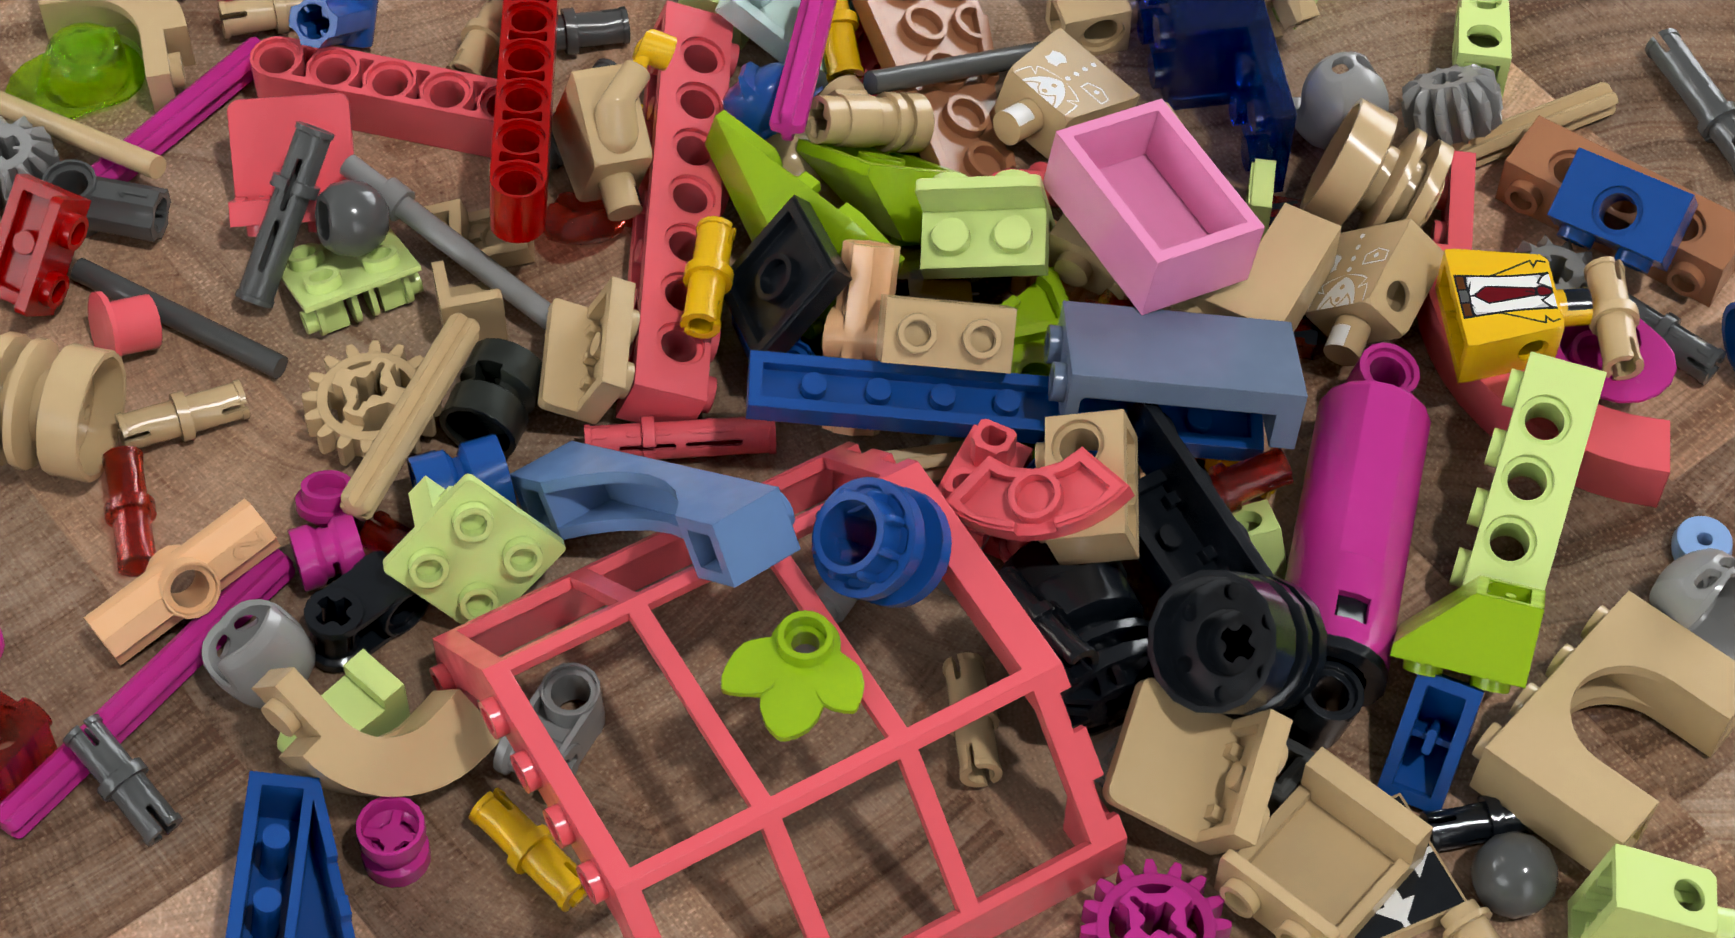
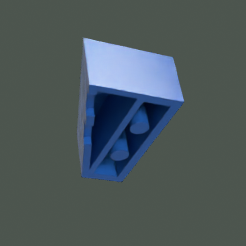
M258 771L249 772L225 938H356L352 925V911L348 895H345L337 862L338 853L320 778Z

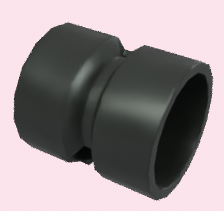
M486 338L477 342L460 374L461 382L455 385L439 417L440 426L445 434L457 445L465 441L495 434L500 442L504 456L512 455L529 422L528 414L532 413L538 403L542 361L530 350L511 341L500 338Z

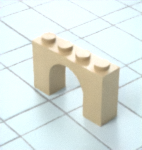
M1284 203L1260 241L1247 280L1159 310L1286 321L1292 323L1294 332L1335 265L1342 226ZM1063 213L1050 232L1048 267L1054 266V271L1058 272L1060 279L1070 286L1087 289L1114 301L1119 306L1135 307Z
M1629 590L1611 610L1601 605L1594 612L1581 632L1580 638L1583 641L1576 648L1568 643L1565 644L1548 666L1545 673L1548 679L1543 685L1538 687L1533 682L1528 684L1510 709L1509 715L1512 717L1511 720L1504 727L1494 722L1479 739L1472 752V755L1479 760V763L1469 786L1481 795L1498 799L1501 805L1512 812L1522 824L1591 872L1615 844L1633 848L1638 844L1659 801L1590 753L1574 730L1571 714L1594 705L1607 704L1628 707L1656 720L1710 758L1735 730V660Z

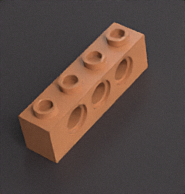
M1539 115L1505 160L1495 199L1509 205L1521 214L1528 215L1559 230L1560 226L1553 224L1547 214L1579 147L1695 195L1698 207L1667 272L1651 266L1648 274L1645 275L1672 288L1682 296L1690 297L1710 307L1735 271V212ZM1628 201L1613 203L1605 212V226L1614 230L1629 227L1636 218L1637 207ZM1594 242L1592 246L1593 249L1611 257H1614L1617 252L1597 242Z

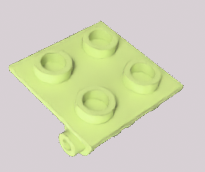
M390 227L385 240L369 254L357 258L338 256L325 248L322 243L299 245L293 248L281 279L303 309L299 313L308 335L319 331L321 336H325L351 325L343 300H346L355 322L363 321V314L357 295L363 293L366 304L371 314L375 317L380 315L381 312L374 288L377 290L381 306L385 312L414 302V295L424 291L418 274L422 270L421 265Z

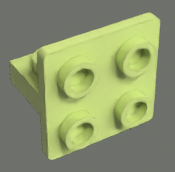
M1010 169L998 172L995 176L968 177L958 172H943L935 175L933 178H920L916 180L915 193L923 212L920 270L924 279L1048 276L1049 236L1055 226V221L1040 175Z
M465 474L454 486H448L446 489L425 475L408 493L415 527L383 559V568L386 574L460 624H464L521 597L565 552L566 547L564 540L474 475Z

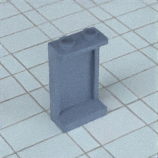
M1063 300L1058 325H1048L1046 330L1044 362L1052 364L1049 374L1048 398L1049 401L1059 403L1060 415L1078 414L1080 401L1084 398L1262 414L1269 447L1295 449L1308 395L1291 322L1170 310H1157L1141 315L1136 307Z

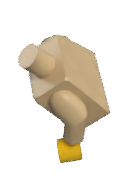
M656 29L646 31L643 38L638 41L633 51V61L626 60L623 64L572 71L552 118V132L576 198L582 202L603 200L607 217L610 221L627 220L643 211L638 188L652 161V148L642 111L643 104L640 102L639 95L651 78L650 73L647 71V66L665 71L673 57L677 44L676 37Z

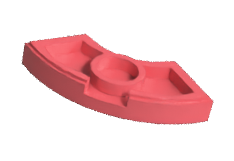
M1081 447L1061 462L1034 469L1010 467L988 456L945 500L960 521L976 531L1006 540L1042 541L1064 537L1092 527L1118 511L1135 495L1126 482L1084 447Z

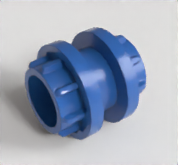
M862 477L851 480L836 489L827 498L820 511L818 510L816 513L811 547L814 563L823 581L841 595L868 601L887 608H903L918 603L927 597L937 587L947 571L952 547L950 526L941 507L931 497L922 492L901 487L884 479Z

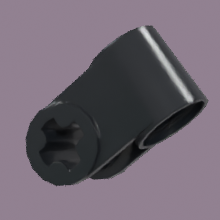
M380 550L364 556L351 570L324 589L315 592L307 600L304 608L305 625L311 632L309 638L313 643L316 653L315 666L323 671L332 673L345 672L343 665L362 649L371 655L396 636L409 631L425 615L430 603L384 572L383 559L388 555L386 552ZM322 608H323V610H324V621H323ZM347 638H348V641H349V650H350L349 652H348Z

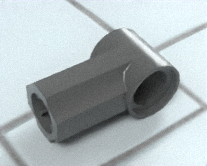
M77 159L56 162L42 176V180L92 200L86 216L89 222L86 238L93 236L97 232H104L154 242L156 239H162L168 226L171 204L168 189L96 176L94 169L88 163Z

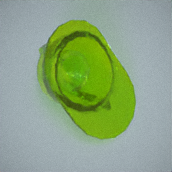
M90 22L73 23L62 27L50 38L45 53L38 55L18 68L10 77L5 92L69 119H75L98 109L129 100L141 89L146 78L144 61L136 50L121 42L116 28Z

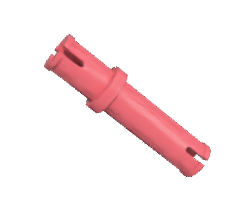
M640 416V423L591 426L590 424H584V443L656 460L769 453L770 455L776 454L775 421L746 419V416L654 422L653 416Z

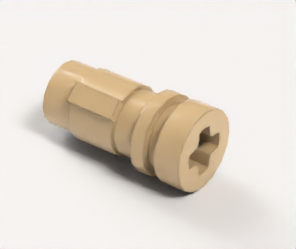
M835 89L828 95L813 97L805 132L809 140L815 144L849 148H870L874 146L882 152L918 153L923 151L930 143L934 130V113L930 101L925 95L920 93L882 92L875 97L868 95L867 90Z

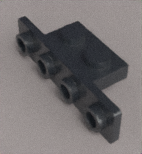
M1135 402L1126 414L1138 436V465L1146 475L1138 479V561L1160 594L1163 596L1177 580L1199 570H1229L1246 572L1248 574L1275 576L1250 541L1246 528L1235 519L1214 488L1209 474L1204 468L1199 466L1178 435L1170 417L1163 413L1158 404Z

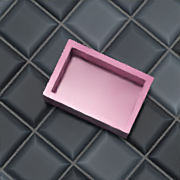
M1162 98L1058 130L1055 133L1043 180L1044 188L1141 315L1248 279L1265 226Z

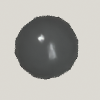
M345 179L330 184L316 200L315 221L317 235L322 245L338 256L357 258L369 254L385 240L389 231V206L381 192L363 181Z
M1518 831L1494 835L1475 853L1470 868L1472 884L1479 902L1488 907L1494 914L1511 919L1532 916L1542 910L1555 896L1559 882L1558 867L1551 849L1535 836Z

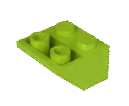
M1480 575L1400 623L1390 656L1404 659L1403 669L1423 676L1435 677V675L1443 674L1444 669L1471 675L1469 681L1471 686L1489 692L1509 694L1511 685L1526 688L1545 609L1546 591Z

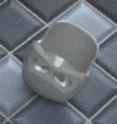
M1355 51L1335 53L1318 62L1305 79L1301 97H1291L1285 90L1281 91V105L1295 129L1312 146L1324 150L1344 117L1360 98L1386 111L1389 110L1388 92L1382 78L1376 73L1368 58ZM1344 64L1348 67L1349 71L1337 74L1332 68L1336 65Z
M1708 548L1692 551L1677 558L1658 576L1650 591L1649 604L1735 660V557L1722 550Z
M262 599L246 600L231 608L208 632L201 650L203 664L212 679L238 701L261 709L265 703L251 688L270 669L295 667L308 680L315 665L316 654L313 643L300 623L279 605ZM245 615L256 616V619L251 623L238 629L234 627V623L239 618ZM222 635H227V642L223 652L218 657L217 643Z

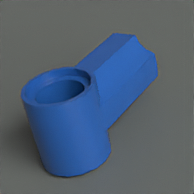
M303 0L300 4L291 6L289 27L297 33L301 45L319 49L332 45L361 48L371 47L374 41L379 0Z

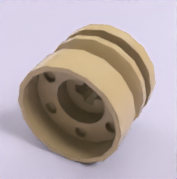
M1360 98L1344 117L1322 154L1303 194L1300 209L1340 226L1357 209L1362 212L1357 229L1409 218L1422 229L1441 197L1455 149L1453 146L1438 139L1421 158L1428 135L1419 128L1411 132L1400 146L1396 148L1391 143L1394 139L1398 118L1375 104Z
M11 331L1 334L0 466L8 463L15 469L26 471L35 467L39 462L41 469L50 476L88 483L99 479L109 465L119 439L118 429L120 427L116 425L115 414L124 413L127 394L126 371L122 357L114 350L77 343L65 346L60 352L58 345L49 338L39 337L32 340L26 334Z

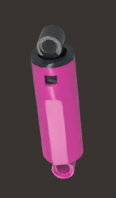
M1381 342L1372 344L1365 349L1344 384L1333 387L1320 399L1316 414L1285 580L1301 587L1319 608L1327 631V658L1316 687L1309 695L1303 698L1298 706L1280 713L1293 720L1288 737L1310 750L1318 751L1321 747L1327 749L1334 745L1357 716L1361 707L1373 704L1384 695L1391 662L1390 654L1395 639L1431 420L1425 405L1412 394L1420 380L1419 366L1415 358L1407 350L1391 343Z

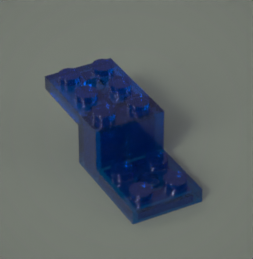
M1136 0L1140 8L1137 21L1138 38L1141 45L1149 44L1151 51L1148 56V74L1151 87L1153 89H1161L1164 102H1168L1173 110L1228 105L1232 125H1241L1242 128L1241 158L1245 171H1250L1251 163H1255V158L1276 161L1273 193L1283 192L1297 113L1265 1Z

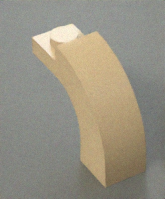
M38 0L50 44L86 38H109L126 43L137 50L144 60L146 79L155 113L177 96L176 88L186 87L184 66L196 65L185 16L177 0Z
M295 667L270 669L251 688L265 703L261 711L270 724L288 737L293 735L297 737L279 758L300 776L320 778L322 788L350 796L403 797L439 789L472 770L500 741V739L496 740L492 736L483 720L481 712L460 689L432 691L398 727L376 737L360 732L346 723Z

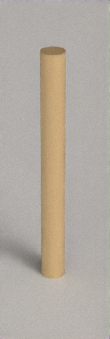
M0 90V115L15 122L25 116L33 127L44 126L46 133L55 139L152 179L160 178L166 170V159L163 156Z

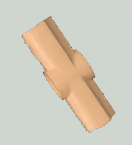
M848 239L843 241L841 259L852 280L837 296L836 305L830 309L827 315L822 339L823 356L879 361L875 358L881 294L895 295L900 246L872 240ZM822 425L823 429L830 430L832 433L849 436H875L880 432V430Z
M244 498L182 545H168L158 550L150 558L146 572L83 618L115 660L122 665L184 618H199L209 613L217 604L221 590L281 545L265 520L251 503ZM186 570H195L194 580L186 590L179 593H171L173 580L180 573Z

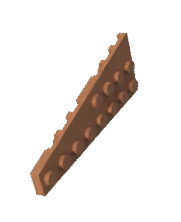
M851 0L881 69L994 49L988 15L982 14L979 0ZM999 73L892 91L896 93H920L925 95L930 101L934 113V130L929 145L919 152L921 159L964 173L968 177L991 176L993 173L1004 169L1016 167L1014 151L1007 150L1006 144L997 137L993 128V118L996 114L994 106L997 101L995 84L999 80Z

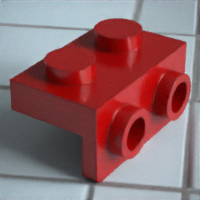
M16 174L0 222V299L14 304V312L25 317L53 316L55 309L60 306L69 289L67 273L75 250L82 245L86 238L89 227L86 216L92 200L30 174Z

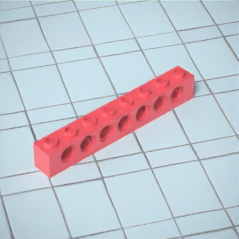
M669 0L666 1L653 29L676 37V48L665 71L647 66V71L650 73L651 78L644 88L643 115L652 148V161L638 188L643 211L633 217L628 281L636 283L633 309L640 312L638 331L630 345L628 359L629 362L635 364V375L628 395L624 399H617L615 417L640 423V416H653L654 422L697 419L701 412L709 413L717 390V378L709 376L710 363L714 360L718 350L721 331L715 337L699 339L687 335L684 332V327L681 328L680 321L684 313L688 289L684 285L683 276L685 265L693 259L697 223L707 216H722L729 199L728 191L705 146V141L715 116L724 110L723 98L730 89L729 82L738 63L740 46L732 43L733 25L719 14Z

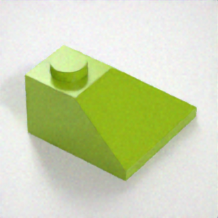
M799 138L796 151L844 203L848 202L860 211L880 233L891 236L890 243L895 246L921 245L923 212L915 193L916 180L920 178H933L935 175L943 172H958L906 153L896 151L882 152L875 147H835L832 145L815 144L808 139Z

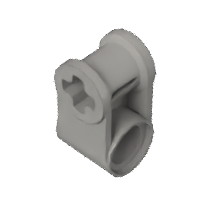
M573 662L563 663L552 668L544 676L543 681L529 702L575 776L581 761L596 738L602 733L605 725V710L600 681L595 672L586 665ZM579 699L586 701L582 707L575 710L560 708L563 703L569 700ZM506 736L500 739L493 759V768L503 775H507L512 771L515 772L510 760V755L514 754L515 751Z

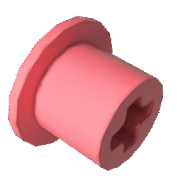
M102 291L91 292L88 298V321L94 347L114 350L121 357L160 348L162 345L161 320L157 306L149 294L109 301Z

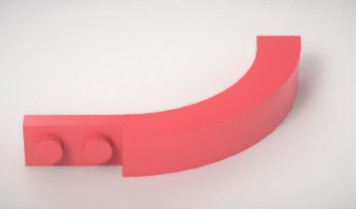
M1454 151L1452 163L1445 178L1443 192L1434 208L1435 210H1442L1441 221H1433L1430 238L1443 251L1445 249L1472 250L1476 153ZM1436 278L1417 314L1419 330L1428 355L1441 380L1458 404L1485 432L1492 437L1495 427L1507 431L1513 408L1502 406L1501 404L1510 373L1471 382H1457L1436 295ZM1598 404L1575 487L1621 502L1657 508L1670 475V420L1633 415ZM1536 417L1525 423L1528 432L1537 439L1550 440L1559 435L1555 424L1546 418Z

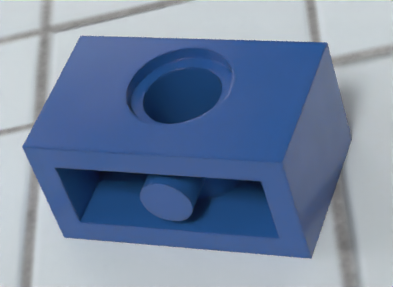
M1579 147L1547 215L1553 224L1560 226L1557 236L1565 241L1571 240L1572 244L1587 250H1591L1594 242L1600 243L1617 251L1614 256L1615 261L1620 259L1624 266L1637 272L1648 274L1651 266L1667 272L1698 207V202L1695 195ZM1618 201L1633 203L1637 207V215L1629 227L1614 230L1605 226L1604 215L1609 206Z

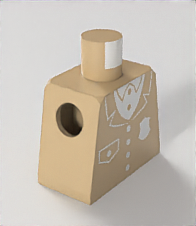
M1058 28L1017 61L1008 71L994 106L996 114L993 118V128L997 137L1003 143L1014 145L1022 140H1026L1046 159H1049L1056 131L1136 107L1140 94L1063 29Z
M1411 218L1340 233L1335 265L1305 313L1306 317L1328 337L1323 351L1325 356L1334 363L1343 366H1355L1366 344L1398 339L1405 335L1435 282L1444 251Z

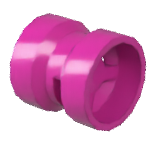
M346 513L331 517L325 528L319 527L314 529L308 525H302L287 530L305 592L325 587L330 578L340 573L344 575L365 556L354 518Z
M379 797L370 801L361 810L356 820V836L361 848L363 865L368 876L377 884L389 888L405 887L421 878L426 873L431 862V848L426 835L425 819L420 807L406 797Z

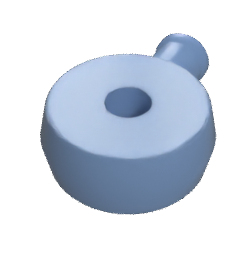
M1707 516L1688 518L1677 527L1672 535L1671 552L1674 560L1692 551L1708 548L1722 550L1732 556V536L1726 526L1714 518Z

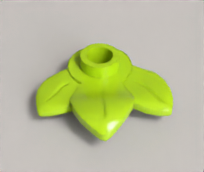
M804 610L794 612L784 618L774 629L771 637L758 638L743 643L732 654L724 668L721 677V692L729 696L760 698V712L765 727L777 740L787 742L809 733L819 721L824 707L838 713L855 714L863 698L864 679L859 665L841 652L840 636L834 625L823 615L814 611ZM803 644L812 645L817 649L811 653L794 651L797 646Z

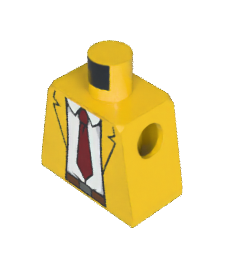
M1467 249L1444 250L1435 290L1458 383L1511 373L1512 368L1525 370L1531 351L1556 358L1564 327L1591 324L1593 303L1589 289L1556 290L1549 261L1542 255Z

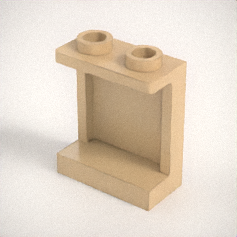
M1321 747L1305 764L1301 784L1269 818L1268 825L1264 833L1257 840L1256 846L1243 848L1238 852L1228 849L1220 858L1214 889L1220 893L1224 903L1233 912L1244 918H1254L1274 933L1276 938H1354L1422 862L1433 827L1331 752Z

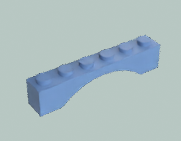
M570 441L510 474L522 510L556 533L563 540L616 531H655L672 534L684 539L698 578L735 588L801 549L793 528L795 522L793 508L777 486L576 441Z

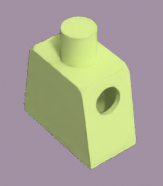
M1615 844L1568 900V938H1735V909L1718 906L1717 878L1711 870L1626 845Z

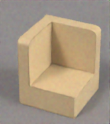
M444 260L431 262L442 328L450 315L462 313L467 318L475 319L479 323L480 331L477 342L486 338H500L508 341L501 290L491 289L483 282L449 287Z

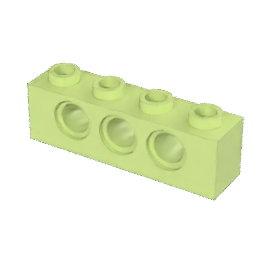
M1532 351L1530 352L1525 371L1512 368L1501 404L1502 406L1513 408L1507 431L1494 428L1484 465L1496 468L1490 490L1480 487L1476 489L1466 524L1478 527L1479 529L1472 550L1459 547L1449 585L1460 588L1481 575L1545 591L1607 372ZM1536 417L1546 418L1555 424L1559 435L1550 440L1537 439L1528 432L1525 423ZM1519 476L1529 477L1538 483L1542 495L1533 500L1520 499L1512 494L1508 487V481ZM1500 536L1513 537L1521 543L1525 555L1514 561L1503 560L1494 554L1490 542Z

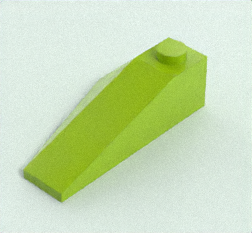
M722 110L715 116L705 141V146L752 242L789 199L796 195L810 202L840 257L844 240H872L890 243L860 211L848 202L838 209L818 194L821 191L820 181L807 171L799 176H794L783 168L781 157L776 148L726 110ZM901 254L899 258L898 271L900 270L905 260V258ZM837 297L802 335L808 340H815L821 348L826 318L830 309L836 305Z

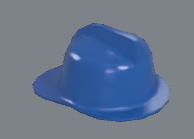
M751 61L744 64L738 77L739 81L728 90L723 98L724 110L764 140L778 133L771 131L769 122L785 64L783 62L770 63L762 67ZM823 86L815 89L814 96L824 89Z

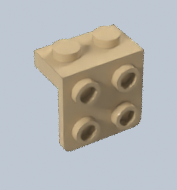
M1155 678L1141 680L1136 684L1103 785V797L1108 804L1210 856L1226 853L1228 849L1239 850L1256 846L1257 840L1264 833L1269 822L1270 810L1268 803L1275 779L1284 768L1288 758L1286 742L1293 720L1273 709L1237 719H1232L1220 713H1196L1173 701Z

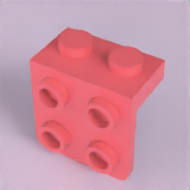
M327 93L237 99L229 104L227 117L235 198L228 202L230 227L246 226L247 236L256 237L259 233L275 188L270 184L273 172H280L297 121L314 125L335 135L333 141L330 142L315 184L321 188L318 196L330 184L346 179L340 174V168L344 161L354 154L350 102L344 94ZM310 200L302 222L308 223V232L316 233V201Z

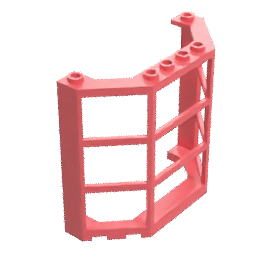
M848 441L762 483L779 487L780 492L790 502L794 515L826 500L843 484L862 477L884 479L931 497L945 513L951 531V555L947 571L942 579L1010 676L907 727L792 556H788L770 568L799 611L817 612L828 619L837 629L841 640V652L859 665L863 674L864 693L861 704L885 739L773 796H770L651 611L711 581L698 578L694 566H691L639 592H635L693 564L685 541L680 537L656 532L432 638L437 665L429 668V672L436 690L460 689L476 708L480 709L483 720L492 736L496 740L506 736L515 751L514 754L510 755V760L521 785L528 794L536 790L539 791L548 808L543 810V816L552 837L561 849L569 845L572 846L581 861V864L576 866V871L586 894L595 905L605 901L617 921L624 938H661L642 892L643 889L759 830L763 835L803 937L830 938L782 819L895 761L898 762L955 910L902 938H994L1096 884L1100 878L1105 879L1117 872L1118 866L1123 864L1128 837L1119 814L1114 811L1110 813L1098 795L1093 780L1103 776L1104 773L1087 728L1083 725L1072 728L1070 717L1061 696V692L1071 688L1063 663L918 461L908 458L896 464L892 453L874 448L861 453L857 443ZM824 503L795 516L793 528L797 539L813 532L816 513L818 510L820 511ZM605 605H608L607 607H605V608H603V609H601V610H599V611H597V612H595V613H593V614H591V615H589V616H587V617H585V618H582V619H580V620H578V621H576V622H574V623H572V624H570V625H568V626H566V627H564V628H562V629H559V630H557V631H555V632H553V633H551V634H549V635H547V636H545V637H543V638H541V639H539V640H537V641H534V642H532V643H530V644H528V645H526V646H524V647H522V648H520V649H518V650H516V651H514V652H511V653H509V654H507V655H505V656H503V657H501V658L499 657V656H501V655H503V654H505V653H507V652H509V651H511V650H513V649H515V648H517V647H520V646H522V645H524V644H526V643H528V642H530V641H532V640H534V639H536V638H538V637H540V636H543V635H545V634H547V633H549V632H551V631H553V630H555V629H557V628H559V627H561V626H563V625H565V624H568V623H570V622H572V621H574V620H576V619H578V618H580V617H582V616H584V615H586V614H588V613H591V612H593V611H595V610H597V609H599V608H601V607H603V606H605ZM628 621L633 625L748 806L747 809L632 867H629L514 677ZM1025 696L1035 710L1067 795L1063 830L1074 844V847L976 898L919 749Z

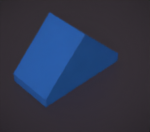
M1417 674L1377 787L1390 796L1401 793L1408 805L1424 811L1442 809L1469 741L1485 690L1445 674L1435 675V677Z

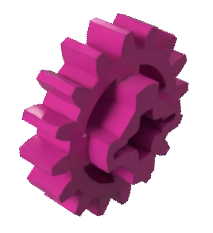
M1146 859L1143 873L1140 875H1134L1128 866L1122 864L1118 866L1116 886L1102 878L1096 882L1095 900H1085L1081 921L1085 925L1080 926L1079 938H1111L1109 933L1110 921L1116 925L1114 933L1120 938H1196V934L1187 927L1191 919H1193L1198 928L1200 938H1230L1232 922L1219 918L1224 906V899L1220 895L1208 898L1203 897L1207 880L1203 875L1187 883L1181 879L1182 864L1174 862L1167 874H1160L1157 872L1154 860Z

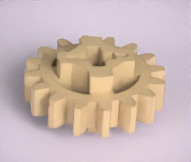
M372 340L367 353L360 354L353 344L346 345V359L339 361L330 355L323 358L326 374L311 372L308 376L311 391L302 393L307 431L310 437H317L320 452L327 454L337 448L340 464L347 466L355 456L364 458L424 357L418 355L407 361L404 345L397 344L389 354L382 353L379 340ZM441 403L423 431V436H435L437 430L434 417L441 415ZM332 409L337 410L339 420L343 421L342 424L331 414ZM420 439L411 451L414 454L421 452Z

